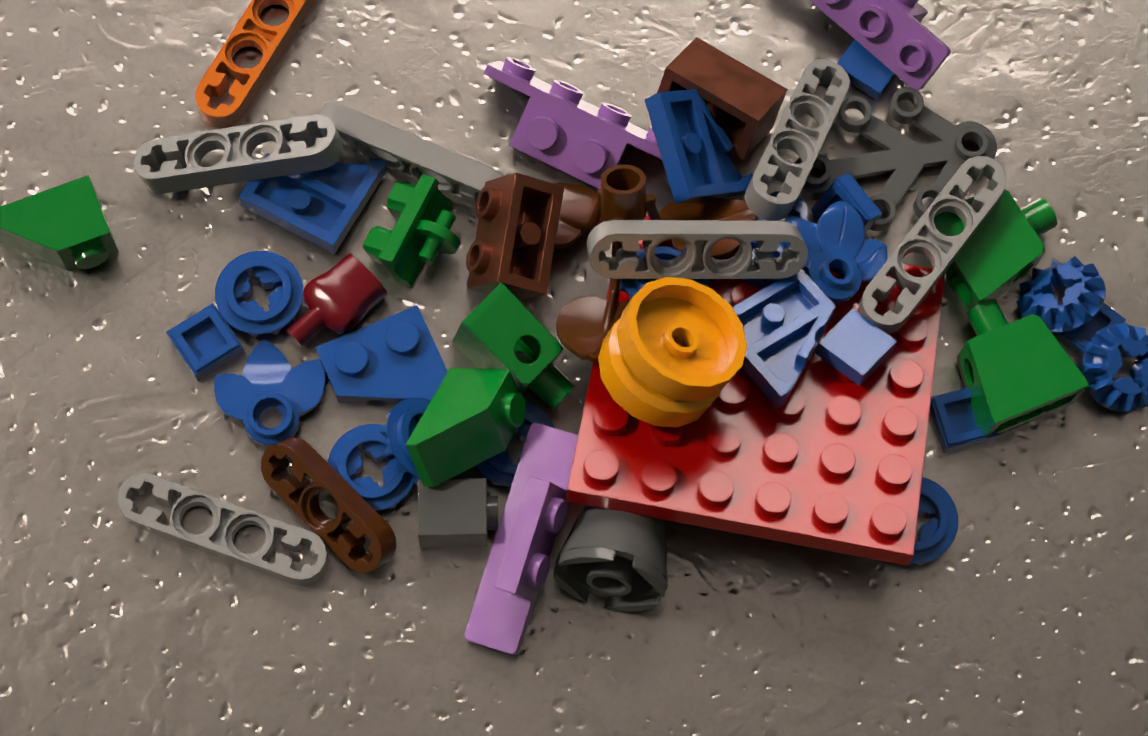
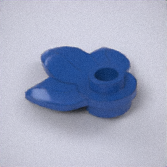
M838 201L830 205L821 215L817 224L792 215L787 216L784 221L798 228L807 246L808 258L802 269L806 271V274L833 304L851 299L859 290L861 283L872 281L887 261V245L878 240L865 239V227L862 218L847 202ZM784 242L785 249L790 248L788 243ZM829 269L835 271L841 279L832 276Z
M261 340L248 356L242 375L224 373L215 376V398L220 409L226 415L244 422L246 432L253 441L270 447L286 439L293 438L299 428L300 417L320 403L326 383L325 370L320 359L303 362L292 369L291 364L277 347L267 340ZM269 413H278L282 416L280 425L275 428H266L262 425V420Z

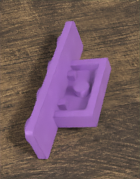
M810 0L913 89H922L950 55V48L920 23L928 11L918 3V0Z
M506 57L504 63L497 61L487 64L484 71L486 76L530 96L509 146L598 189L601 188V176L604 171L621 164L629 144L662 159L652 127L650 126L648 131L629 123L631 115L628 112L608 103H602L600 108H597L581 100L583 92L580 89L559 80H554L553 84L549 85L533 77L536 71L535 68L517 59Z
M533 423L530 426L465 630L464 637L466 640L512 655H517L520 652L538 591L544 585L549 573V556L556 534L561 530L566 519L568 508L566 494L578 439L577 434L538 423Z

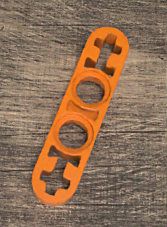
M252 0L197 86L195 92L196 104L205 122L211 126L223 128L236 124L244 116L316 0ZM278 4L287 8L290 12L288 19L278 26L267 25L260 19L261 12L270 5ZM243 47H255L262 52L263 57L255 67L244 69L238 67L233 62L235 53ZM227 73L234 79L228 92L232 104L228 106L221 103L217 109H213L210 97L212 95L221 97L229 86L227 75L224 74Z

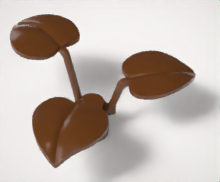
M617 165L604 171L601 176V188L597 190V193L575 184L554 183L564 186L554 246L557 249L573 245L577 242L581 233L589 235L593 228L601 224L603 220L604 222L611 220H644L646 212L651 220L757 221L758 216L747 207L745 200L724 198L683 204L671 202L664 206L659 214L656 208V196L651 193L646 194V176L644 172L631 165ZM672 239L673 249L683 252L685 244L678 239ZM732 239L721 240L712 247L710 256L716 260L726 258L739 249L740 243ZM612 242L611 257H616L617 250L623 248L621 242ZM610 278L608 300L597 296H583L565 304L559 311L556 321L557 336L565 348L582 360L588 359L591 362L599 363L598 356L603 339L612 326L621 318L623 310L630 302H618L620 279Z

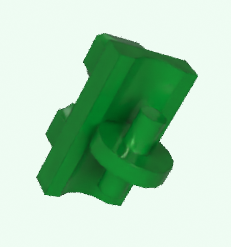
M424 174L421 175L417 184L395 182L387 197V209L394 217L399 218L393 230L380 226L371 228L363 243V249L373 261L386 267L398 283L410 287L414 283L424 262L433 264L439 251L446 254H455L461 244L460 238L450 231L456 219V216L450 212L454 205L453 202L438 189L439 182L436 178Z

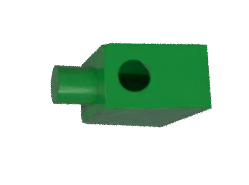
M1004 189L996 207L946 270L944 279L966 313L981 302L997 299L1038 265L1045 253L1044 244L1038 236L1057 226L1055 212L1045 199L1040 198L1020 209L1010 192ZM975 197L966 199L965 201L971 206L972 201ZM943 212L934 218L935 227L941 234L956 236L964 231L962 220L953 213Z
M502 283L461 322L451 342L480 369L510 370L518 392L521 395L530 388L552 410L575 388V385L553 365L554 361L563 351L562 345ZM515 353L524 354L528 357L530 363L527 364L519 361Z
M996 299L981 302L967 311L966 315L977 336L965 343L957 355V365L964 387L970 389L972 396L969 400L977 427L982 429L984 437L992 435L995 430L996 433L1000 434L1073 404L1089 386L1084 375L1043 320L1036 314H1031L1008 324Z

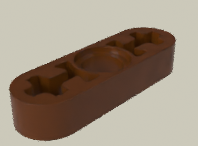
M289 438L266 449L261 458V472L266 483L349 568L356 572L367 573L392 559L396 551V537L390 525L309 443L300 438ZM287 456L290 457L293 461V464L290 468L293 475H291L286 469L289 465V460L287 459ZM309 478H312L314 481V483L311 485H309L311 483L308 480ZM321 491L330 493L336 500L338 506L336 519L328 517L321 510L319 505V494ZM353 520V523L346 527L348 531L345 532L342 527ZM364 535L368 536L371 540L368 547L370 553L366 552L363 548L366 542Z

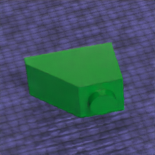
M89 175L0 206V243L65 270L75 267L78 269L92 268L103 263L108 258V255L119 252Z
M450 368L406 443L423 486L434 487L506 450L515 431L522 425L526 413L525 400L518 392L510 370Z

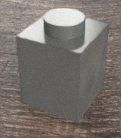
M486 478L448 479L434 487L423 486L421 480H418V539L420 548L488 547L487 530H498L499 524L498 496H487Z

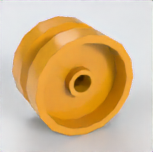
M664 277L646 283L632 297L623 310L621 318L612 326L603 339L598 356L601 380L612 399L632 417L653 426L678 428L697 421L722 392V389L742 367L747 343L743 324L732 306L713 289L691 279Z

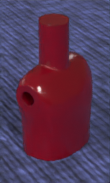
M349 253L333 268L312 279L305 286L303 300L309 311L286 331L300 347L324 326L339 334L348 333L358 325L372 307L388 294L387 290L371 271Z

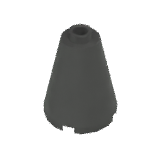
M584 505L555 560L553 578L561 589L584 602H587L589 593L605 597L604 608L642 611L655 608L660 603L661 595L665 596V591L668 587L666 520Z

